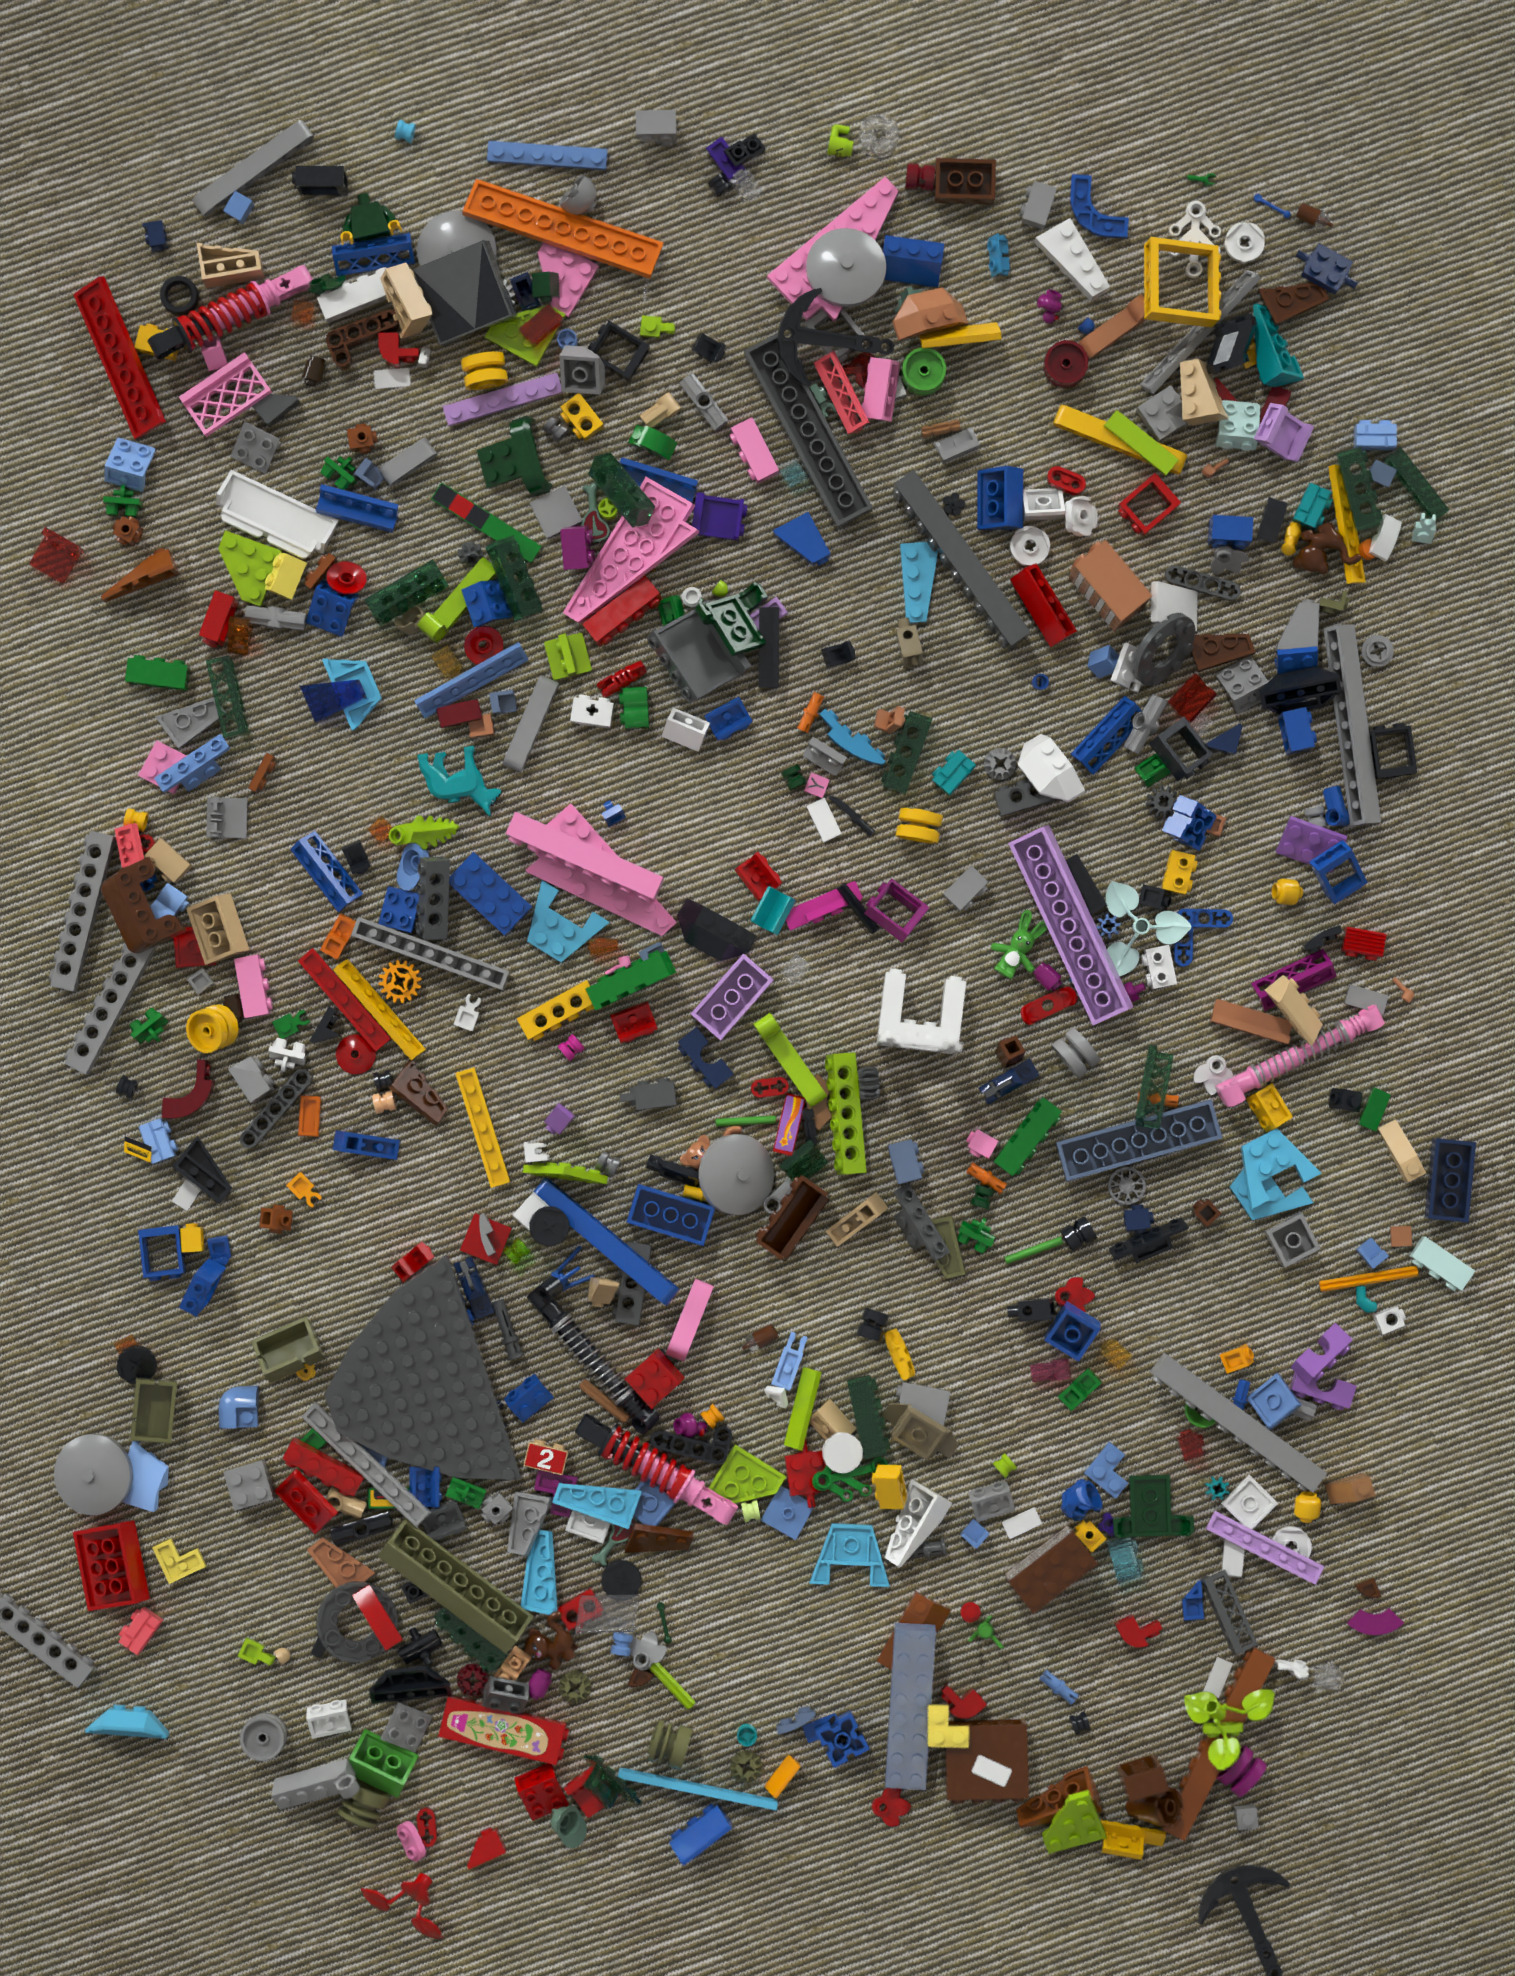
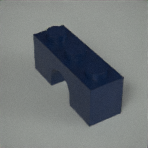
M697 1027L678 1041L680 1046L677 1048L684 1057L688 1055L692 1059L690 1065L696 1072L701 1071L705 1077L702 1080L709 1088L712 1086L715 1089L734 1075L722 1058L714 1064H707L702 1060L701 1051L709 1042Z

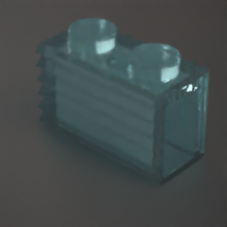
M1125 1537L1106 1542L1118 1583L1142 1577L1141 1572L1144 1571L1142 1560H1137L1135 1552H1138L1139 1549L1136 1540H1132L1131 1537Z

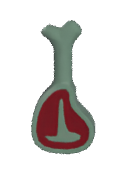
M593 482L590 486L584 485L582 487L588 494L589 510L585 514L581 526L589 525V530L593 531V542L591 543L605 541L610 535V527L601 519L597 508L596 491L599 485L596 482Z
M633 1516L629 1529L612 1524V1532L607 1543L598 1554L592 1556V1561L594 1563L599 1562L602 1566H607V1555L614 1545L628 1540L634 1524L639 1523L638 1519Z

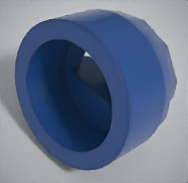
M1087 317L1077 329L1083 334H1090L1094 331L1095 324Z
M1037 674L1032 679V686L1037 690H1043L1049 684V679L1045 674Z

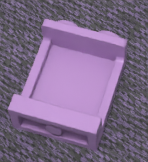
M1270 403L1254 440L1284 460L1298 462L1314 426L1305 424L1288 413L1286 406Z

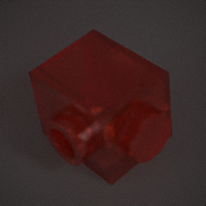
M1191 1428L1179 1432L1180 1435L1176 1436L1184 1461L1204 1455L1202 1446L1205 1444L1201 1434L1198 1435L1196 1431H1191Z

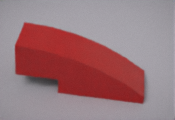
M370 1585L365 1586L352 1595L385 1651L403 1640Z

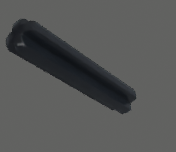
M842 883L837 887L838 892L871 934L878 931L879 926L864 914L866 909L847 884Z

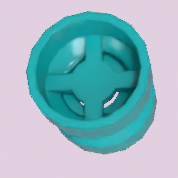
M743 1724L738 1728L737 1740L741 1745L749 1747L756 1742L757 1731L753 1725Z

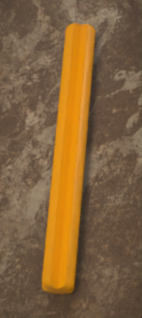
M1409 1266L1323 1280L1319 1282L1320 1291L1325 1292L1417 1277L1418 1268L1417 1266Z

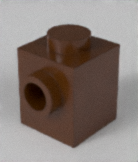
M1016 1035L1001 1040L995 1050V1054L1004 1069L1021 1062L1026 1053Z
M1199 1199L1192 1206L1194 1210L1191 1212L1204 1227H1208L1222 1214L1209 1199Z

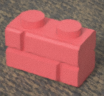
M142 1607L141 1610L137 1608L130 1617L133 1621L129 1627L125 1625L119 1633L121 1638L118 1642L136 1655L141 1654L164 1621L146 1607Z

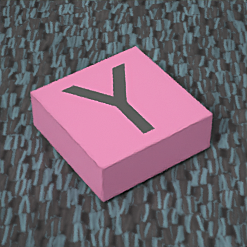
M811 772L804 792L823 799L830 780Z

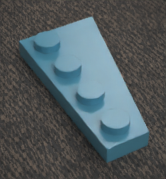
M927 542L900 544L906 618H909L910 623L926 622L938 551L933 552Z
M559 1483L552 1503L629 1529L642 1490Z
M540 1529L527 1556L521 1607L525 1610L547 1615L558 1611L553 1532Z

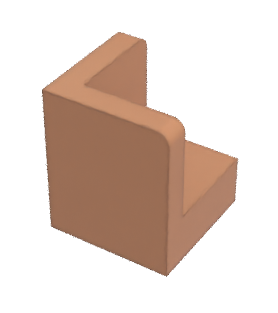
M491 714L483 715L481 720L468 722L471 739L495 736Z

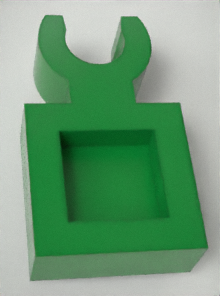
M305 1010L297 1012L294 1018L289 1013L272 1022L280 1039H285L299 1032L298 1025H308L311 1022L310 1019L301 1021L300 1016L306 1013Z

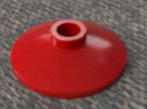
M347 561L338 562L332 565L327 572L328 585L338 593L346 595L360 592L366 585V573L355 563Z
M480 626L469 632L464 642L465 654L475 664H480L503 651L504 647L500 633L489 626ZM481 641L486 642L483 647L479 646Z
M354 1034L345 1037L340 1041L336 1049L337 1063L345 1072L350 1074H362L368 1071L376 1059V1051L362 1035ZM354 1050H357L359 1053L357 1058H353L351 1055Z

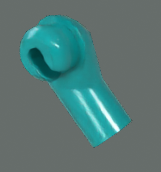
M1356 1286V1304L1366 1313L1375 1312L1377 1304L1366 1297V1286Z

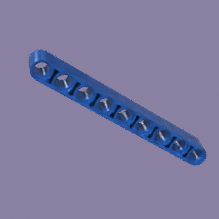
M544 1177L533 1191L549 1206L561 1209L569 1220V1226L661 1303L667 1306L680 1289L551 1180Z

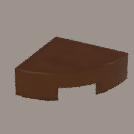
M1373 1577L1355 1584L1356 1589L1366 1597H1382Z
M635 1667L628 1686H642L652 1679L654 1673L647 1670H639Z

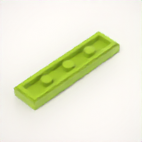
M1118 410L1104 424L1105 428L1165 476L1179 461L1178 458Z
M807 1367L802 1369L784 1441L785 1446L803 1450L822 1374L820 1371Z

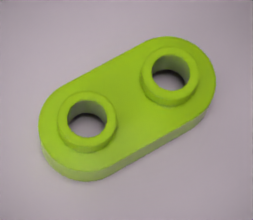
M1215 1722L1203 1724V1733L1207 1734V1737H1219V1734H1222ZM1220 1722L1227 1736H1240V1732L1244 1731L1243 1722Z

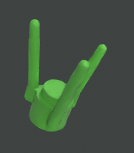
M989 1615L985 1618L984 1622L978 1625L977 1631L973 1632L969 1641L972 1642L977 1636L983 1639L991 1638L1000 1649H1003L1004 1646L993 1634L994 1629L990 1624L992 1616Z

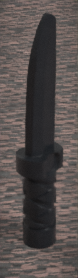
M829 796V799L852 818L851 821L854 824L857 823L865 833L871 836L875 832L861 818L862 816L859 813L857 814L842 800Z

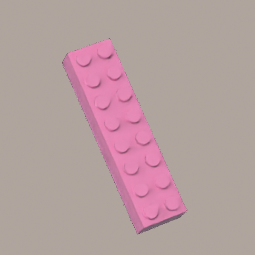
M518 812L514 813L505 833L509 837L508 840L518 846H521L523 843L528 845V850L539 854L540 851L546 853V858L554 862H558V859L564 861V866L572 870L580 868L583 870L582 873L593 879L595 876L601 878L600 881L611 887L613 884L620 886V891L629 895L634 892L638 894V899L647 903L650 900L655 901L664 881V878L658 874Z

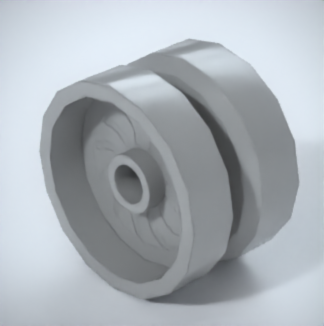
M1072 1027L1065 1033V1038L1070 1046L1062 1039H1058L1051 1046L1071 1072L1080 1079L1087 1073V1068L1082 1060L1087 1065L1094 1067L1101 1059L1088 1040Z
M260 1713L253 1716L243 1726L240 1733L242 1750L249 1758L256 1761H267L274 1758L284 1748L287 1741L285 1723L272 1713ZM261 1734L266 1736L265 1740L261 1739Z

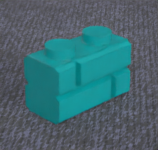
M1309 483L1292 522H1297L1309 530H1315L1316 527L1322 525L1325 518L1322 516L1324 509L1328 510L1333 499L1330 498L1332 492L1316 484Z
M960 750L956 753L951 751L945 758L947 763L943 768L938 766L931 774L934 777L932 782L949 797L976 767V764Z

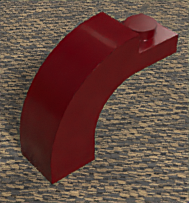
M197 1059L196 1083L188 1095L182 1098H163L161 1118L174 1119L190 1116L199 1111L208 1102L215 1081L207 1080V1076L211 1074V1064H208V1060Z

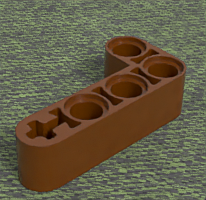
M388 309L328 332L326 343L336 367L340 370H347L352 366V357L348 348L377 338L378 333H390L399 329L400 324L398 320L394 321L393 324L389 322V317H393V314H396L395 310ZM379 320L383 321L385 327L382 328L381 322ZM371 323L378 324V328L375 331L368 330V326ZM353 330L359 331V335L356 338H350L349 334ZM332 338H341L340 343L338 345H332ZM342 355L348 357L344 364L338 363V358Z

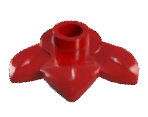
M1073 1277L1067 1281L1065 1287H1061L1056 1291L1055 1300L1062 1307L1067 1301L1085 1312L1083 1305L1091 1302L1095 1298V1294L1090 1289L1082 1287V1277ZM1063 1293L1068 1294V1299L1066 1301H1063L1061 1299V1295Z
M886 1788L882 1796L877 1797L872 1802L873 1813L881 1817L886 1825L892 1827L899 1826V1816L907 1814L911 1809L910 1803L900 1798L901 1789ZM884 1803L885 1809L881 1811L879 1807Z

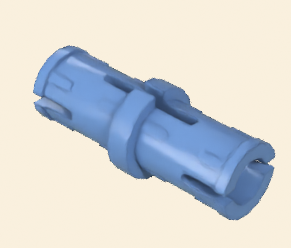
M1048 1670L1042 1673L1044 1676L1041 1675L1039 1680L1050 1687L1055 1695L1059 1694L1070 1705L1075 1702L1074 1698L1077 1699L1079 1694L1066 1686L1065 1681L1059 1680Z

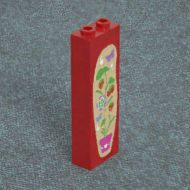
M454 1695L448 1696L438 1737L556 1765L558 1760L562 1761L564 1749L561 1748L562 1740H567L569 1729L566 1728V1722L524 1712L518 1714L498 1709L494 1710L483 1707V1702Z

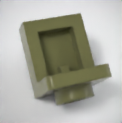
M1343 591L1340 594L1339 601L1321 597L1318 601L1319 609H1322L1321 612L1333 614V612L1341 613L1343 609H1347L1349 597H1346L1347 591Z

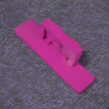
M855 881L848 883L847 886L859 901L862 900L863 897ZM835 889L793 907L785 921L789 930L796 929L809 922L816 924L825 920L823 917L831 913L834 916L843 912L842 908L848 906V903L838 890Z

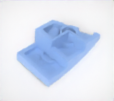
M134 1440L128 1453L133 1469V1480L131 1489L122 1503L154 1512L158 1510L159 1491L168 1485L169 1467L164 1462L158 1460L151 1451L147 1452L139 1445V1441Z

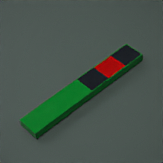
M442 482L431 498L438 505L531 564L542 549L541 545Z

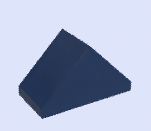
M528 272L509 279L522 312L541 306L539 298H534L532 295V281Z
M1240 723L1207 742V747L1212 751L1234 756L1243 726Z

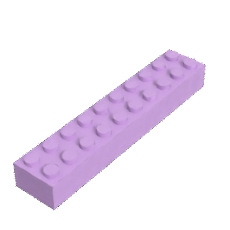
M1043 826L1008 843L1092 1025L1132 1008L1133 1004L1050 826Z

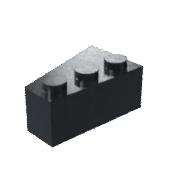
M197 1135L172 1168L217 1205L221 1206L233 1192V1189Z

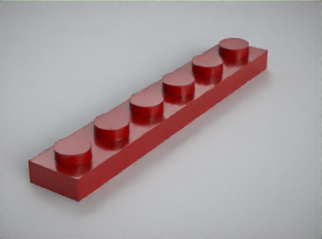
M314 948L298 960L301 966L376 1052L391 1040V1037Z

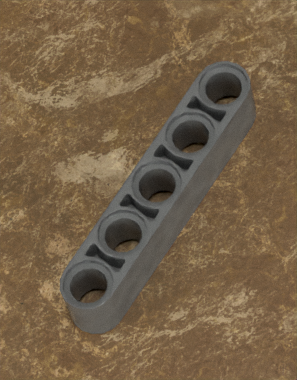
M297 1070L241 1134L240 1143L243 1147L255 1148L261 1143L311 1085L313 1077L309 1071ZM301 1073H305L308 1077L305 1084L298 1082V1076ZM288 1088L294 1090L295 1094L292 1099L285 1097V1091ZM275 1103L281 1106V1112L277 1115L273 1114L271 1110ZM263 1118L268 1121V1127L265 1130L260 1129L258 1126L259 1121ZM250 1133L255 1137L252 1145H248L245 1141V1137Z

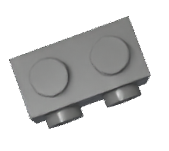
M1034 181L1033 186H1028L1025 197L1029 199L1027 205H1022L1019 216L1023 217L1021 223L1044 230L1057 187Z
M971 865L943 893V896L959 912L962 909L966 911L974 903L972 899L976 895L980 897L988 889L985 886L988 881Z

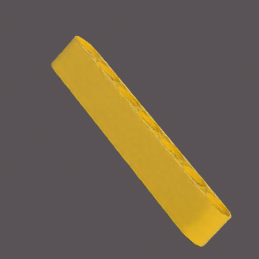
M1065 405L1059 406L1053 421L1054 426L1150 464L1105 428L1104 424L1106 421ZM1159 443L1179 459L1170 472L1180 475L1188 455Z

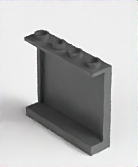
M695 609L658 630L654 629L646 637L649 646L655 650L661 664L666 667L672 681L677 684L682 696L689 704L744 674L751 667L743 653L735 656L730 654L713 624L704 625Z

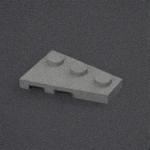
M212 697L169 713L157 715L155 718L177 748L180 749L224 717L227 712L216 697Z
M515 1492L507 1552L529 1555L553 1501L552 1497Z

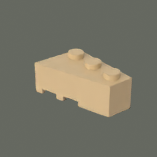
M197 243L201 276L206 289L265 278L259 251L241 248H222L218 245L207 246L203 245V243Z
M407 263L386 268L380 279L388 303H393L396 314H393L394 321H399L402 330L399 333L400 338L403 339L421 333L432 316V309L426 302L423 291L414 278L413 271L409 269Z
M1200 359L1180 362L1183 421L1192 426L1229 419L1222 405V399L1218 395L1212 373L1208 374L1207 364Z

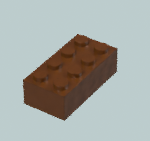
M1155 1754L1116 1765L1123 1791L1130 1802L1134 1801L1135 1804L1141 1803L1146 1800L1145 1797L1152 1795L1155 1798L1166 1794L1165 1791L1169 1790L1163 1767Z

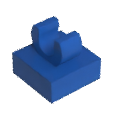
M610 800L603 804L606 811L601 814L609 827L626 818L619 804L613 806Z

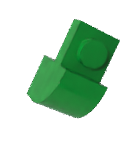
M640 425L635 426L628 441L632 446L645 449L654 456L670 460L678 442L664 433L651 427Z

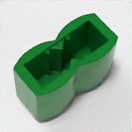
M647 687L623 688V693H619L620 705H624V713H620L621 725H625V730L649 728Z

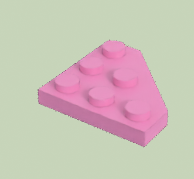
M543 243L538 251L542 272L559 273L560 297L552 298L550 304L552 307L565 313L566 317L569 318L599 269V265L581 255Z

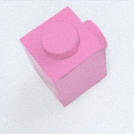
M215 336L212 342H209L207 339L204 340V346L201 347L208 370H219L227 365L226 354L220 338Z
M976 1129L975 1132H970L966 1142H968L967 1147L970 1148L969 1153L978 1158L982 1155L989 1159L998 1140Z

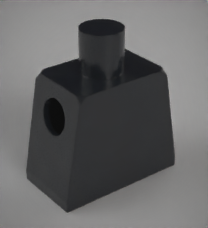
M1053 1297L1020 1300L1018 1305L1007 1306L1008 1318L1019 1317L1020 1322L1055 1318ZM1026 1307H1031L1032 1313L1028 1314Z

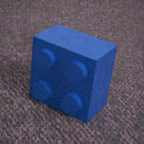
M1213 515L1209 520L1208 545H1212V548L1232 546L1233 550H1244V547H1248L1252 542L1253 517Z
M1306 707L1282 712L1278 716L1286 755L1309 751L1315 747L1314 743H1317L1315 731H1311L1310 727L1312 716L1310 711L1307 712Z
M1066 1301L1046 1331L1045 1341L1079 1362L1100 1331L1101 1322Z

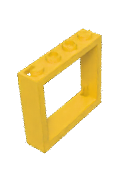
M1150 237L1144 244V319L1212 328L1221 318V310L1219 309L1221 291L1219 290L1221 254L1219 253V246ZM1159 250L1208 257V313L1159 307Z

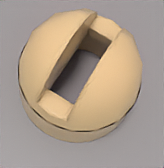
M279 1648L274 1651L281 1665H284L290 1659V1651L288 1649Z

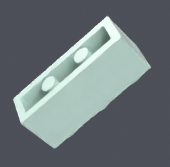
M1424 1236L1421 1237L1409 1255L1413 1259L1412 1263L1421 1269L1424 1266L1430 1270L1428 1272L1430 1276L1436 1280H1439V1278L1446 1281L1445 1286L1454 1292L1456 1289L1462 1291L1475 1272L1474 1269Z

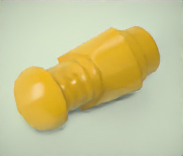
M1291 522L1286 528L1285 543L1281 547V551L1286 556H1291L1296 552L1295 545H1297L1302 532L1301 524L1297 522Z

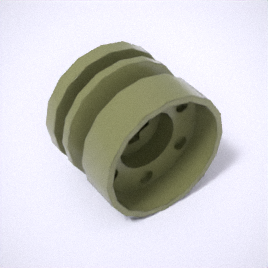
M660 1719L652 1733L648 1747V1761L653 1762L655 1753L660 1754L658 1764H661L664 1757L667 1756L669 1757L668 1767L681 1770L693 1729L680 1725L677 1732L673 1733L672 1722H669L666 1731L662 1729L665 1720Z
M356 1779L360 1786L359 1791L351 1797L353 1800H342L344 1806L339 1807L338 1814L357 1826L376 1829L379 1824L377 1820H380L382 1815L375 1808L385 1809L390 1795Z

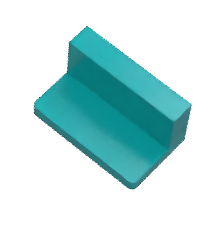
M768 886L751 918V922L778 935L796 900Z

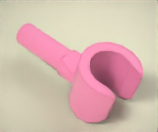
M629 956L618 958L619 965L605 971V974L610 975L623 966L625 968L631 965Z

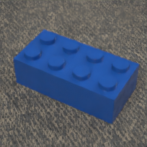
M474 852L449 878V884L504 936H507L533 909L522 896Z
M638 1184L626 1223L704 1246L715 1208L704 1203Z

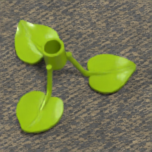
M1263 1689L1251 1692L1242 1701V1706L1245 1710L1233 1708L1226 1704L1221 1705L1217 1697L1211 1692H1200L1184 1696L1186 1711L1192 1721L1197 1724H1204L1212 1718L1223 1735V1739L1215 1740L1208 1749L1209 1760L1218 1770H1225L1232 1766L1240 1755L1239 1741L1234 1737L1227 1739V1734L1220 1724V1721L1226 1716V1710L1243 1715L1247 1714L1248 1718L1252 1721L1264 1720L1272 1711L1275 1697L1274 1691Z

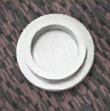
M695 587L685 589L682 594L683 603L688 607H696L698 600L702 598L701 592Z

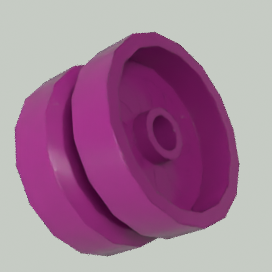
M1246 1745L1240 1747V1755L1236 1762L1229 1768L1220 1770L1217 1779L1223 1785L1231 1784L1230 1790L1238 1798L1245 1795L1258 1782L1267 1768V1764L1260 1757L1253 1758L1254 1752Z

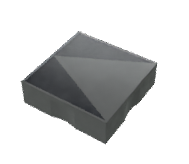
M482 240L412 269L414 278L418 286L421 287L426 302L431 306L432 316L430 321L439 345L447 346L469 337L481 329L493 327L518 317L509 292L501 279L500 268L490 241Z

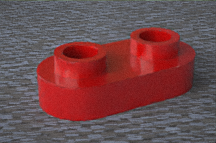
M1052 467L1047 474V482L1050 486L1071 495H1079L1085 489L1086 481L1084 477L1063 467ZM1053 476H1058L1060 480H1054ZM1076 483L1078 488H1073L1071 484Z

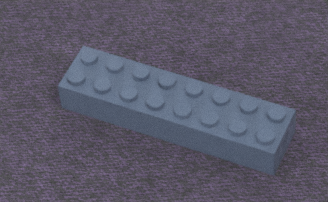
M1211 1099L1055 1142L1065 1181H1070L1222 1139V1134Z
M894 1624L885 1788L926 1790L928 1705H931L935 1625Z

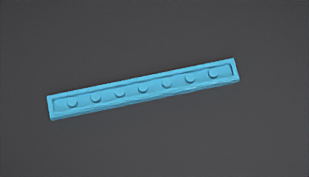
M622 1767L618 1773V1778L777 1810L778 1800L774 1798Z

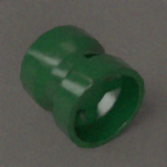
M799 764L781 772L782 777L788 782L787 786L790 791L807 783L805 776L801 774Z
M975 1185V1195L971 1198L970 1204L989 1210V1201L993 1197L995 1190Z

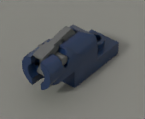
M1029 1058L980 1086L978 1089L981 1094H985L986 1098L984 1100L989 1105L1040 1075Z
M473 1257L465 1259L466 1261H459L453 1265L475 1319H479L495 1311Z

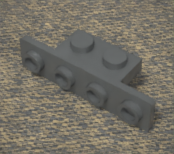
M906 1184L894 1191L895 1197L903 1208L902 1211L894 1215V1218L913 1250L925 1245L934 1261L947 1255L950 1252L911 1185Z

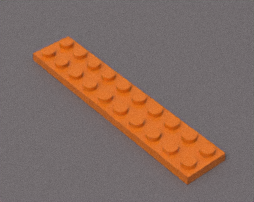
M479 179L475 180L462 215L649 279L663 248V242L581 214H570L561 207Z

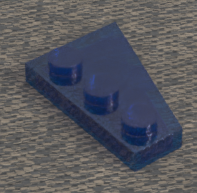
M359 679L300 686L315 722H320L367 698Z

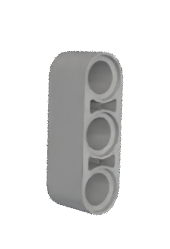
M425 437L382 465L379 471L389 486H394L435 458L437 452Z

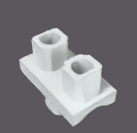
M276 1038L273 1046L269 1047V1058L275 1059L274 1065L281 1066V1072L283 1073L286 1072L287 1068L294 1069L295 1064L304 1066L306 1062L305 1044L296 1042L294 1043L293 1050L286 1049L287 1041Z

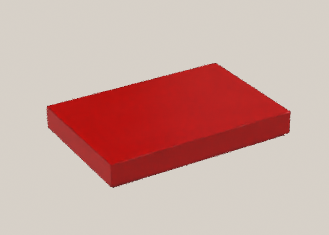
M297 1468L274 1490L280 1499L315 1535L338 1513Z

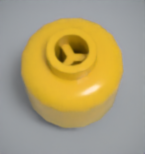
M1281 878L1272 886V897L1278 904L1295 905L1303 896V888L1294 879Z
M1301 1492L1295 1499V1516L1304 1523H1311L1312 1520L1319 1518L1321 1499L1314 1492Z

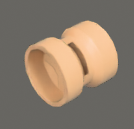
M392 1090L387 1091L383 1096L380 1094L372 1095L376 1114L383 1113L384 1109L390 1111L397 1110Z

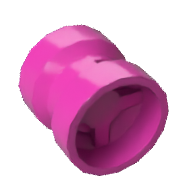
M571 1034L565 1043L562 1042L557 1046L569 1061L575 1058V1054L581 1053L585 1049L574 1034Z

